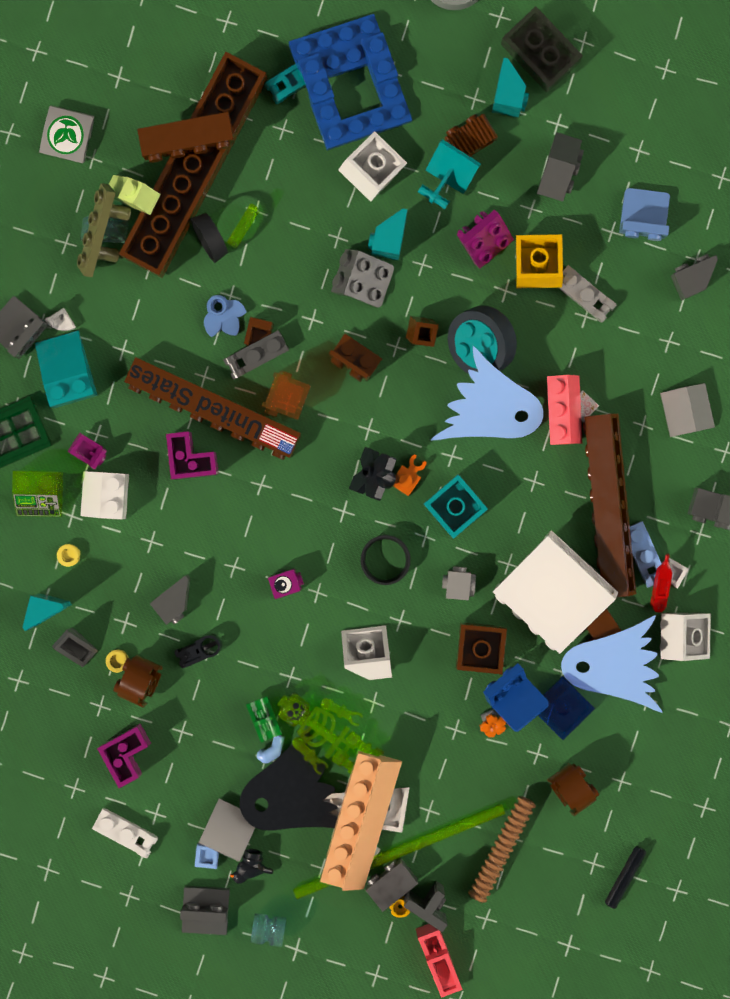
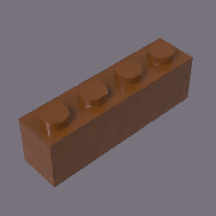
M229 112L137 129L142 157L151 163L162 161V157L166 156L180 158L184 157L187 152L194 151V154H202L208 152L209 148L217 147V150L230 148V144H235Z

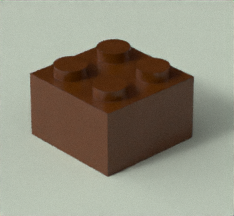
M460 622L456 669L503 674L507 628Z

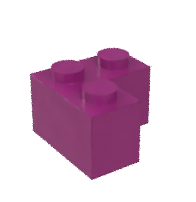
M192 432L166 434L171 479L219 475L217 453L194 454Z
M141 723L97 748L118 788L125 786L142 775L133 755L147 748L151 741Z

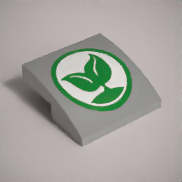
M51 105L46 117L39 153L84 163L95 116Z

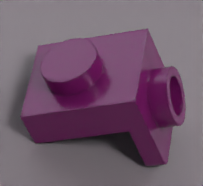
M79 433L68 449V452L87 463L91 468L96 469L97 466L104 462L107 450L84 434Z

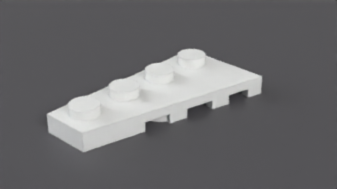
M409 787L394 789L383 824V830L402 833ZM334 793L323 800L338 807V809L329 812L336 817L339 815L345 793Z

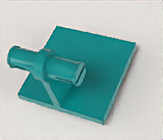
M442 139L426 168V171L440 179L441 183L435 191L422 184L418 193L428 198V202L431 204L434 202L445 210L450 201L439 195L444 185L448 184L464 194L481 163Z

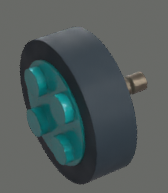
M476 306L459 314L452 321L448 331L450 353L456 364L468 374L469 369L478 372L473 356V346L499 371L506 368L516 354L517 340L514 328L508 318L493 307Z

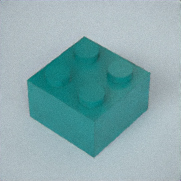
M459 474L423 503L453 539L488 510Z

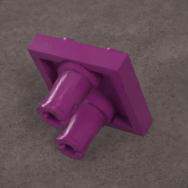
M495 209L488 215L485 211L480 212L479 214L483 218L476 215L474 221L477 225L471 230L468 226H464L462 229L466 233L461 230L457 233L464 248L479 269L490 262L493 257L514 240L500 214Z

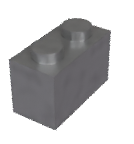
M401 858L398 861L393 859L384 867L385 871L380 875L376 873L367 880L366 892L382 912L418 884L417 877Z

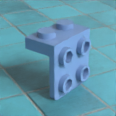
M627 188L624 192L619 233L625 234V237L629 238L645 236L648 237V240L661 241V239L667 237L669 226H666L670 195L665 192Z

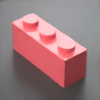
M547 376L550 445L583 444L579 376Z

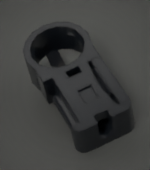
M208 634L196 640L195 643L181 648V651L179 648L176 649L175 655L180 659L179 664L181 668H186L204 659L216 656L222 650V641L217 635ZM206 638L216 640L203 646V641ZM218 645V649L213 654H209L205 651L213 646Z

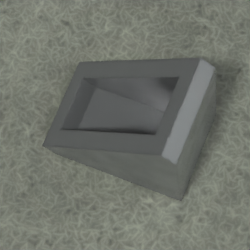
M73 627L67 629L52 646L53 649L81 667H84L98 651Z

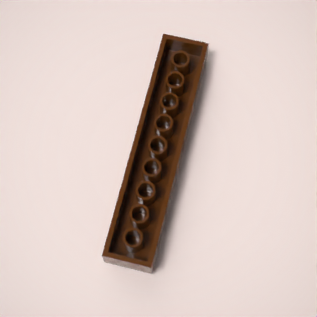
M225 52L190 119L229 112L234 140H236L268 79L266 72ZM230 144V148L217 150V147L209 148L208 152L202 154H194L193 151L185 153V156L180 158H172L170 156L153 190L161 195L151 215L141 211L119 255L163 278L191 225V218L196 216L233 144Z

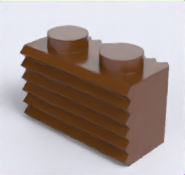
M474 114L466 120L467 124L461 128L457 125L446 132L447 136L444 139L466 155L472 156L495 142L498 136L484 114L480 116Z

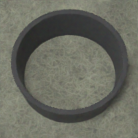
M207 213L191 218V223L198 239L214 263L228 254L220 232Z
M389 535L377 536L371 539L363 548L361 567L364 574L374 583L391 585L400 581L407 574L410 567V553L400 539ZM383 539L398 543L404 550L406 557L402 572L397 577L389 580L374 577L368 571L365 563V556L369 547L376 541Z

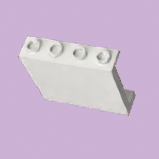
M552 530L501 583L497 584L493 591L500 603L509 606L515 617L520 620L523 619L535 635H540L545 640L546 645L551 650H556L559 654L618 595V591Z

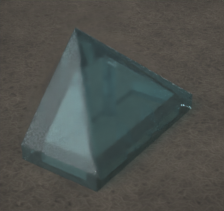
M89 216L83 218L81 241H83L84 234L88 232ZM109 218L102 242L125 243L128 221Z

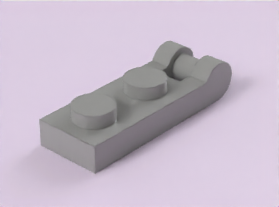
M569 265L564 269L562 288L559 289L595 319L603 323L607 318V313L610 310L613 311L617 306L616 303L600 292ZM597 301L603 304L599 310L593 306Z

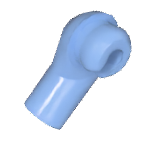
M282 735L273 737L271 747L266 750L260 749L257 752V759L266 764L281 755L285 737Z

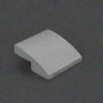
M218 799L199 840V844L240 862L255 827L244 819L240 808Z

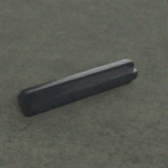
M635 846L608 894L605 903L610 908H617L646 855V851L643 848Z

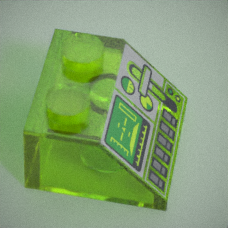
M13 471L12 495L16 516L62 517L63 472Z

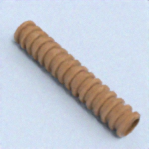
M518 796L517 799L519 801L514 803L515 808L511 809L512 814L508 815L507 818L509 820L505 821V828H501L502 833L498 834L499 839L495 840L494 843L496 845L492 846V853H488L489 858L485 859L486 864L482 865L481 868L483 870L479 871V878H475L476 883L472 884L473 889L468 892L473 899L479 902H487L486 897L490 896L491 893L489 891L493 890V883H497L496 878L500 877L499 872L503 871L504 868L502 866L506 865V858H510L509 853L513 852L512 847L516 846L517 843L515 841L519 840V833H523L522 828L526 827L525 822L529 821L530 818L528 816L529 814L532 815V808H536L533 801L523 796Z

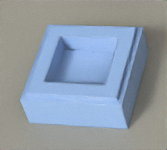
M197 843L195 867L217 869L219 852Z

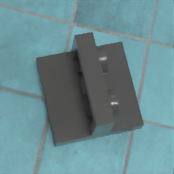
M435 881L424 899L412 891H408L404 895V907L442 933L448 925L446 914L440 911L446 901L442 884Z
M185 886L183 907L180 912L182 933L227 935L230 888Z

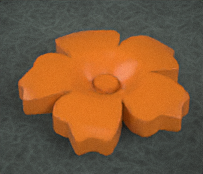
M492 714L486 716L487 722L483 721L479 725L481 732H484L488 737H495L496 733L500 735L506 730V722L500 716L497 718L496 715Z

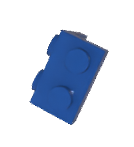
M518 663L514 667L506 669L502 677L497 681L489 683L485 691H483L488 704L515 732L520 731L549 706L548 700L527 679L524 669Z

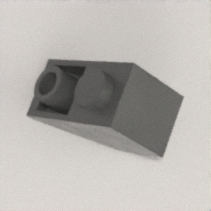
M706 254L696 259L697 264L689 267L686 263L675 268L676 273L671 275V278L681 301L706 290L718 260L716 255L709 257Z

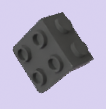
M345 249L340 258L338 272L332 281L333 287L331 292L349 296L379 308L382 306L394 266L361 251Z

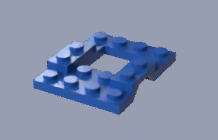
M374 14L289 41L288 44L292 56L305 82L311 108L326 150L369 137L374 131L378 134L412 122V117L397 79L396 67L384 34L380 32ZM367 66L382 107L341 120L328 79Z

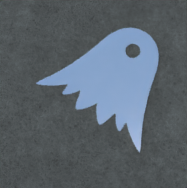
M473 346V356L478 372L470 369L468 372L475 383H457L459 391L466 399L450 402L447 406L460 415L445 420V422L454 425L435 435L431 441L457 437L519 438L534 432L540 426L543 419V408L540 401L532 393L496 369ZM518 411H526L528 419L524 422H518L515 419V414Z
M656 615L621 632L571 648L564 655L561 662L564 677L572 685L583 690L630 700L663 713L658 704L645 693L655 692L654 688L643 682L659 677L657 672L647 666H643L652 661L657 656V653L641 649L651 641V638L641 637L650 628ZM587 662L590 669L585 673H581L576 669L577 663Z

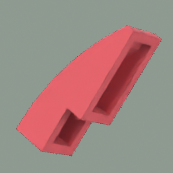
M430 924L416 928L418 940L441 998L461 991L462 986L441 931Z

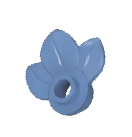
M221 295L212 296L207 302L208 313L204 318L206 332L211 337L215 336L220 329L229 335H238L240 325L237 317L246 314L245 307L237 300H227ZM216 303L222 304L220 311L214 309Z

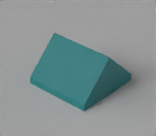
M40 593L31 595L23 623L24 631L38 626L72 605L71 602Z

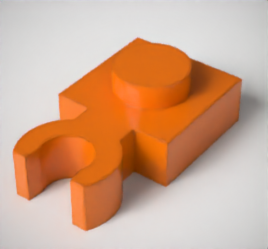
M415 454L409 460V468L402 465L396 474L393 485L407 496L411 494L421 479L416 474L417 471L423 470L427 463L424 461L421 466H415L414 459L417 456Z

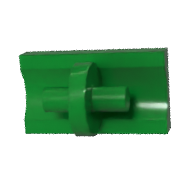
M268 696L246 704L260 742L282 735Z

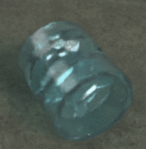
M255 913L251 943L263 945L265 942H268L270 946L282 947L286 917L274 916L272 919H269L268 915Z

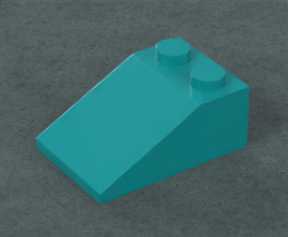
M79 331L35 343L42 381L50 407L57 408L98 396Z

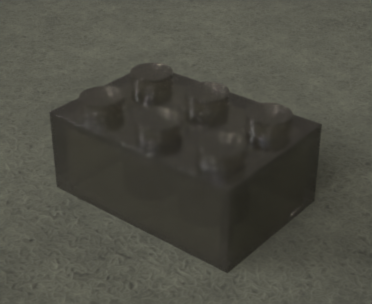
M536 6L501 41V45L546 93L551 91L581 62L583 57Z

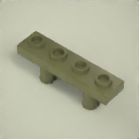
M101 183L99 190L95 192L94 210L89 214L88 232L83 236L84 247L82 254H79L77 259L78 268L87 277H93L98 260L115 263L118 261V249L101 246L108 219L115 218L128 221L131 215L129 207L113 204L116 193L109 184Z

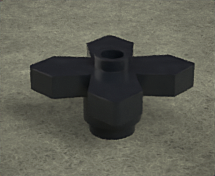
M365 447L360 458L362 471L353 476L349 489L361 494L366 492V496L380 501L385 489H390L395 483L396 476L392 470L396 458L383 453L379 456L378 451Z

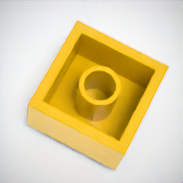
M562 234L516 235V287L562 288Z

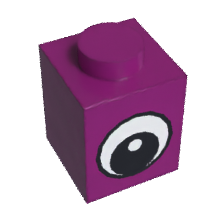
M295 568L268 577L275 599L302 590L301 585H304L301 573H296Z

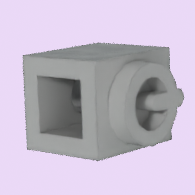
M453 567V571L448 570L447 575H443L442 588L446 589L445 597L458 600H469V596L474 597L476 575L466 572L467 568Z

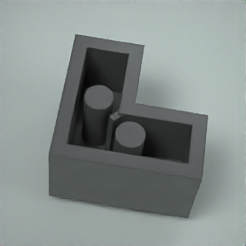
M556 132L537 194L563 201L566 193H571L574 184L571 178L572 175L577 176L584 150L580 149L582 140Z
M695 488L687 514L692 515V520L706 523V520L715 522V527L730 530V496Z

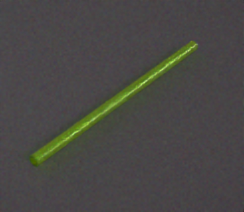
M502 803L379 853L373 857L370 869L505 815ZM320 878L294 888L293 892L296 899H299L331 885L320 882Z

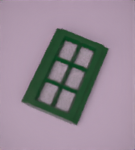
M31 396L0 409V468L52 446Z

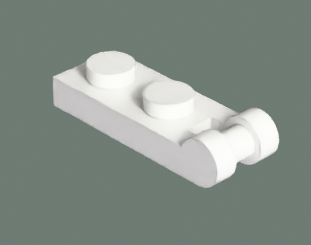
M106 808L102 809L92 828L144 858L149 857L151 846L156 844L158 840L155 834ZM139 836L144 839L142 845L136 843Z

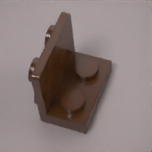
M344 334L335 349L329 352L330 357H332L331 363L340 369H343L345 366L351 370L349 374L359 382L363 379L368 381L382 360L381 357L347 334Z

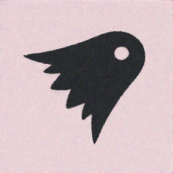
M311 723L307 725L283 754L252 778L244 787L240 797V810L244 819L253 827L268 831L302 827L335 828L338 817L329 812L338 809V807L323 801L335 791V787L317 782L324 773L326 764L309 765L315 749L305 752ZM259 798H264L268 802V808L263 812L255 808V802Z

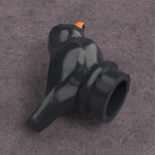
M246 849L242 855L243 860L238 863L236 871L230 874V877L237 884H242L247 879L263 873L273 874V869L262 864V851Z

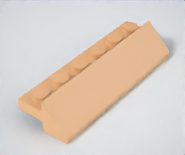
M358 751L329 845L320 882L341 887L342 891L364 889L401 768V760L383 755L378 757Z

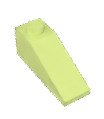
M113 175L109 183L116 193L115 201L151 215L161 195L146 184L129 177Z

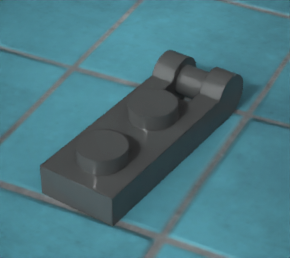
M278 330L223 359L226 366L230 367L232 371L231 376L234 380L289 351V348ZM240 358L243 359L246 365L242 368L239 367L236 361Z

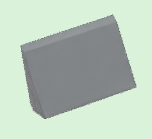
M705 383L660 393L670 437L715 427Z

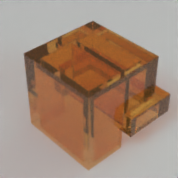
M274 372V380L267 399L261 405L266 408L264 413L275 417L279 413L298 420L311 386L291 378L292 374L288 372Z

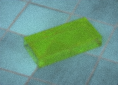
M250 203L229 237L228 245L235 249L239 246L259 213L258 207Z

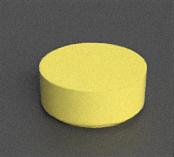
M65 544L57 552L59 563L66 567L76 565L81 557L80 550L73 544Z
M113 650L106 657V666L112 672H122L123 665L129 657L123 650Z

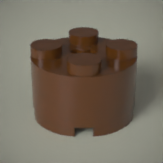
M136 655L132 659L127 658L122 668L125 672L122 679L117 680L113 691L117 693L118 697L144 708L148 703L144 700L147 696L152 697L161 677L158 670H162V666Z
M569 763L547 780L552 783L550 786L563 805H568L571 808L569 812L575 817L594 803L599 793L592 784L583 779L586 777V774L579 765L576 766L574 763Z

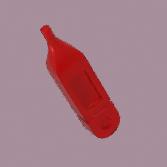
M669 554L665 555V560L657 568L650 602L655 612H662L667 606L672 579Z

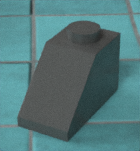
M188 574L150 603L166 625L170 622L175 625L185 617L182 613L187 610L190 586Z

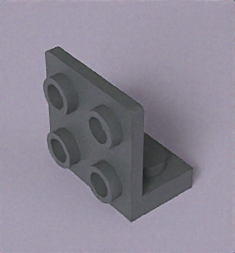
M13 296L0 311V343L8 349L7 352L13 357L20 359L46 329L48 324L18 298Z

